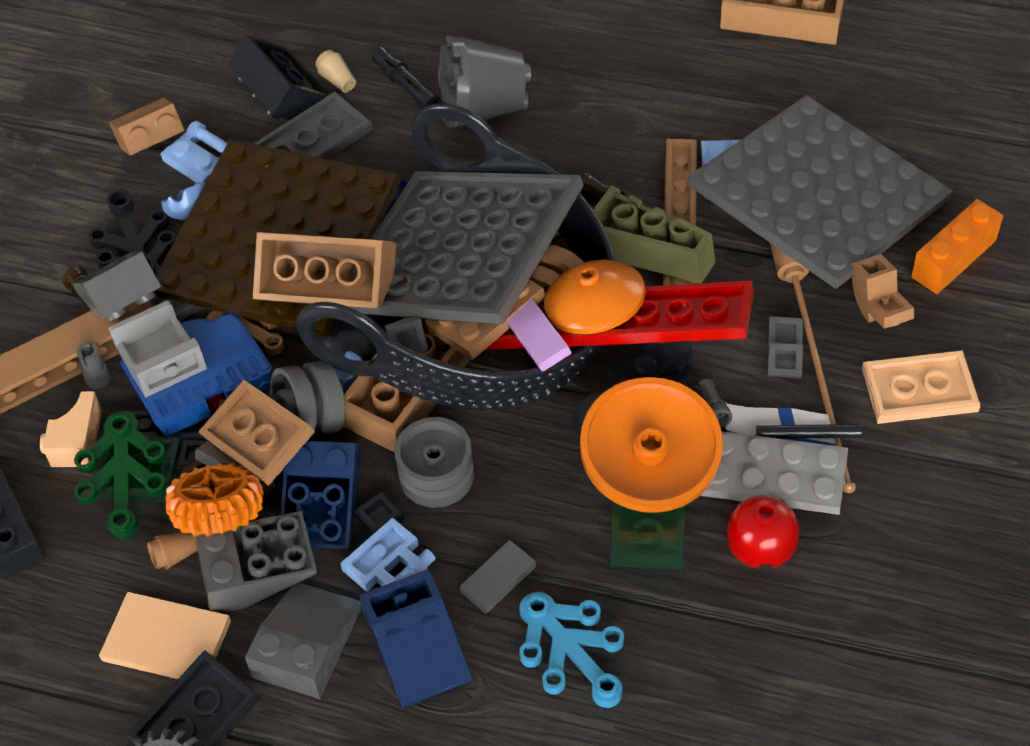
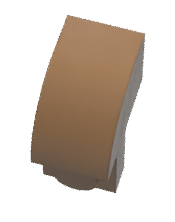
M882 254L851 263L853 267L852 286L859 309L868 323L877 321L885 329L914 319V307L897 290V269Z

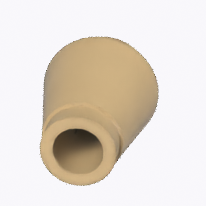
M328 50L318 57L315 66L319 75L344 93L349 92L355 87L356 80L339 53Z

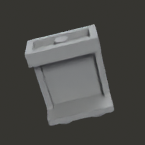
M165 301L109 327V332L117 352L145 398L207 369L199 344L195 338L190 339L178 321L170 301Z

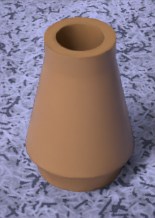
M179 532L155 536L153 541L147 543L149 555L155 568L160 569L164 567L169 569L196 552V536H193L191 532L187 534Z

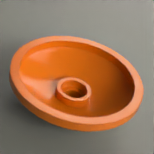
M614 260L588 261L566 270L555 279L545 294L544 310L548 320L562 331L573 334L600 333L613 329L634 316L644 302L646 289L640 273L625 263Z

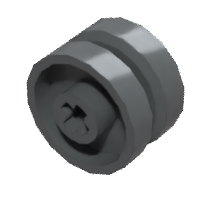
M320 360L305 363L301 368L292 365L275 369L270 381L271 399L309 424L315 431L313 433L315 436L322 437L337 434L342 429L345 419L344 395L339 377L331 364Z
M432 417L423 418L411 423L400 433L395 444V461L398 469L399 484L406 497L418 505L437 508L446 507L460 501L470 491L474 481L471 439L463 427L453 420Z

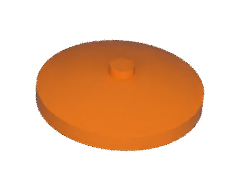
M656 377L627 380L605 391L588 410L580 435L581 459L591 482L611 501L628 509L641 512L670 511L694 501L706 491L714 480L719 469L723 451L721 427L708 403L690 388L672 380Z

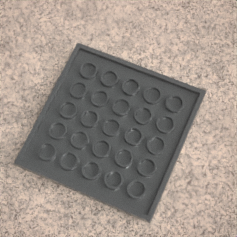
M807 95L691 173L687 185L835 289L852 277L853 267L851 263L882 254L946 204L953 193V190L943 185L940 181L923 172L914 164L897 155Z
M415 171L371 238V240L396 242L394 277L381 308H351L363 314L399 317L417 315L419 318L504 324L584 184L580 175Z

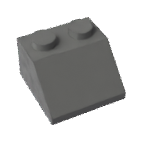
M142 252L128 253L72 284L94 315L100 319L107 317L109 321L127 312L125 306L134 301L140 305L156 296L153 291L161 287Z

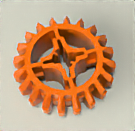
M220 462L214 466L207 464L206 467L200 469L193 468V471L190 473H182L181 478L173 480L172 485L166 489V512L174 528H178L182 533L186 534L191 532L193 536L206 534L207 537H210L215 533L223 535L225 531H236L238 526L249 525V520L257 518L258 512L262 510L263 489L262 484L259 482V477H256L243 465L237 467L235 463L223 465Z

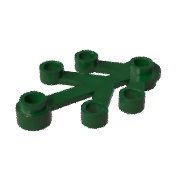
M118 411L111 414L104 423L105 434L90 450H80L74 457V462L78 469L83 473H90L97 468L98 460L114 446V456L90 481L78 483L75 486L74 495L81 504H92L96 501L98 493L114 477V511L108 517L107 525L113 536L121 540L133 537L139 527L137 518L129 510V474L142 483L151 496L158 497L163 495L168 487L162 474L157 472L151 473L129 455L130 443L144 453L150 464L158 465L165 461L167 452L161 442L150 441L138 431V420L128 411ZM126 423L122 429H115L119 424ZM153 450H161L157 456H150V453ZM87 457L91 458V461L88 464L81 465L83 459ZM154 481H161L159 487L150 488ZM91 489V493L88 496L81 497V493L84 490ZM127 517L125 523L116 525L120 518Z

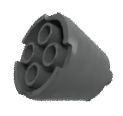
M459 35L446 36L448 45L441 46L438 70V86L441 88L443 102L466 108L480 116L483 120L493 119L528 108V94L525 92L526 82H529L531 79V67L529 63H524L522 52ZM443 119L448 128L467 126L456 120Z

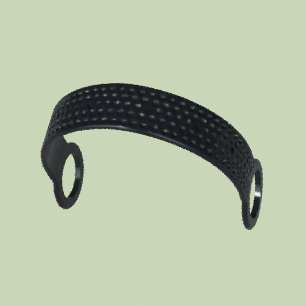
M448 103L431 104L419 110L413 118L411 129L417 148L426 159L445 172L559 174L532 154L497 137L494 130L485 120L461 106ZM436 119H452L467 125L482 139L486 149V157L476 163H462L448 158L429 139L427 132L428 124ZM579 193L557 230L558 233L567 242L573 253L583 262L593 260L616 261L610 239L592 207ZM333 302L312 303L304 307L297 318V329L304 344L319 359L331 364L334 368L352 375L372 376L400 391L429 402L471 410L507 409L540 400L561 389L577 376L599 346H581L572 354L543 372L539 367L510 372L480 371L444 363L416 352L389 338L377 323L363 313L342 304ZM322 318H334L352 324L371 339L376 347L377 357L369 361H357L334 352L318 337L314 328V322Z

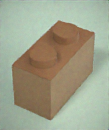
M165 98L156 100L109 122L120 149L130 156L185 131L174 104Z

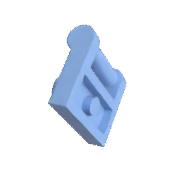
M193 121L189 125L187 132L163 150L161 156L165 163L194 182L205 181L206 183L219 158L196 143L201 140L222 153L227 142L206 130L204 124L199 121Z

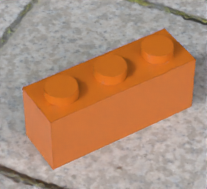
M976 199L916 253L911 277L935 294H939L997 240L1003 215L979 199Z

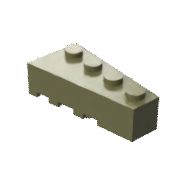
M612 185L593 209L610 239L616 261L696 283H702L715 264L712 233L683 219L673 220L666 216V211L658 207L654 209L642 205L641 199L633 195L628 198L620 193V189Z

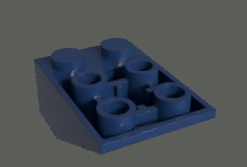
M307 441L284 467L281 515L302 511L311 548L350 549L355 517L354 510L356 509L360 485L362 447L356 443Z
M429 569L359 595L365 620L402 709L472 681L449 615Z

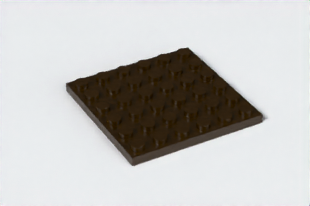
M229 139L156 275L161 287L153 292L158 297L298 330V315L304 307L311 303L253 299L257 232L371 240L399 186V176L392 172ZM322 318L316 320L314 328L317 335L326 337L335 319Z

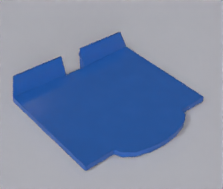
M225 314L212 321L194 319L180 323L190 339L195 338L199 344L207 369L146 398L123 360L120 361L123 370L155 425L166 437L211 417L206 400L223 392L227 399L243 380L261 392L270 389L273 368L237 315Z

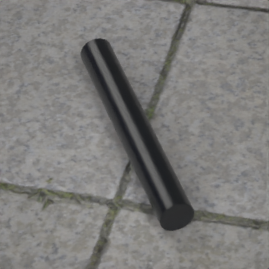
M861 424L756 425V436L777 439L861 438L862 426Z

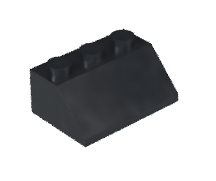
M245 35L228 63L236 72V78L249 87L251 90L250 94L255 99L261 101L265 106V112L275 119L282 117L291 120L329 95L287 47Z

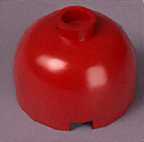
M769 495L752 496L739 503L732 512L727 530L728 545L730 551L739 561L759 568L760 565L772 564L771 568L777 567L788 561L797 549L799 524L795 512L784 501Z

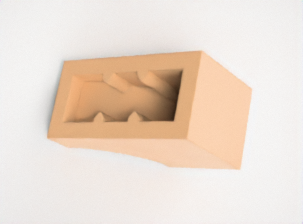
M94 391L81 392L77 403L68 413L56 420H48L46 433H42L40 437V450L42 454L46 455L51 467H77L74 462L75 455L80 450H90L96 443L102 409ZM87 457L83 459L81 465L88 464L91 461V458Z

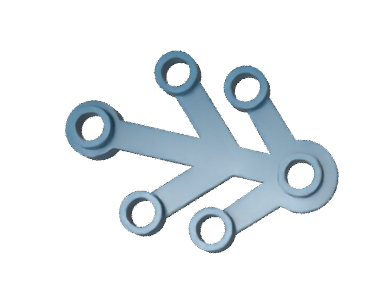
M534 592L525 596L519 607L522 620L528 624L526 641L519 651L521 663L530 668L536 667L541 663L542 649L539 644L542 629L544 628L552 637L549 666L542 677L544 690L549 694H559L564 690L565 675L563 669L565 654H567L592 683V698L594 702L604 708L617 705L622 698L621 681L615 675L605 674L581 646L600 647L609 652H617L624 645L623 631L616 626H609L603 632L564 628L557 620H577L586 626H593L600 620V606L595 601L587 600L582 602L580 606L555 604L551 596L542 592ZM534 606L544 607L541 611L531 609ZM593 610L596 614L588 617L583 612ZM609 636H616L619 638V640L615 643L608 642L606 638ZM528 651H535L537 653V656L534 658H527L525 656V653ZM552 677L560 679V683L557 685H551L547 681ZM611 684L614 688L610 691H605L600 686Z

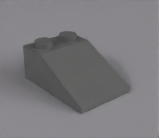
M300 582L294 584L261 624L245 656L252 678L321 699L361 611V601Z

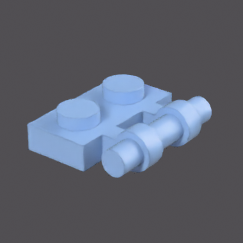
M391 518L340 564L342 571L367 592L376 583L384 586L424 571L436 558L428 549H425L419 556H416L412 551L418 546L417 538L394 518ZM398 563H403L406 567L395 577L388 573Z

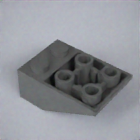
M302 511L249 521V525L238 526L236 531H225L223 535L215 533L210 537H207L206 534L196 536L198 558L209 610L213 612L223 613L247 608L317 574Z

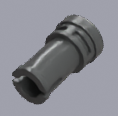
M90 342L80 345L77 349V356L83 366L82 372L86 385L92 389L105 387L111 380V373L106 363L101 359L98 346L93 343L91 347Z
M704 379L699 381L698 385L702 392L696 385L694 386V392L700 395L711 407L721 429L726 427L733 417L729 407L720 398L712 380Z

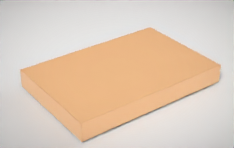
M963 350L863 362L862 371L877 424L979 411L980 402Z
M127 592L99 656L104 662L178 679L204 650L216 659L231 620L229 615Z

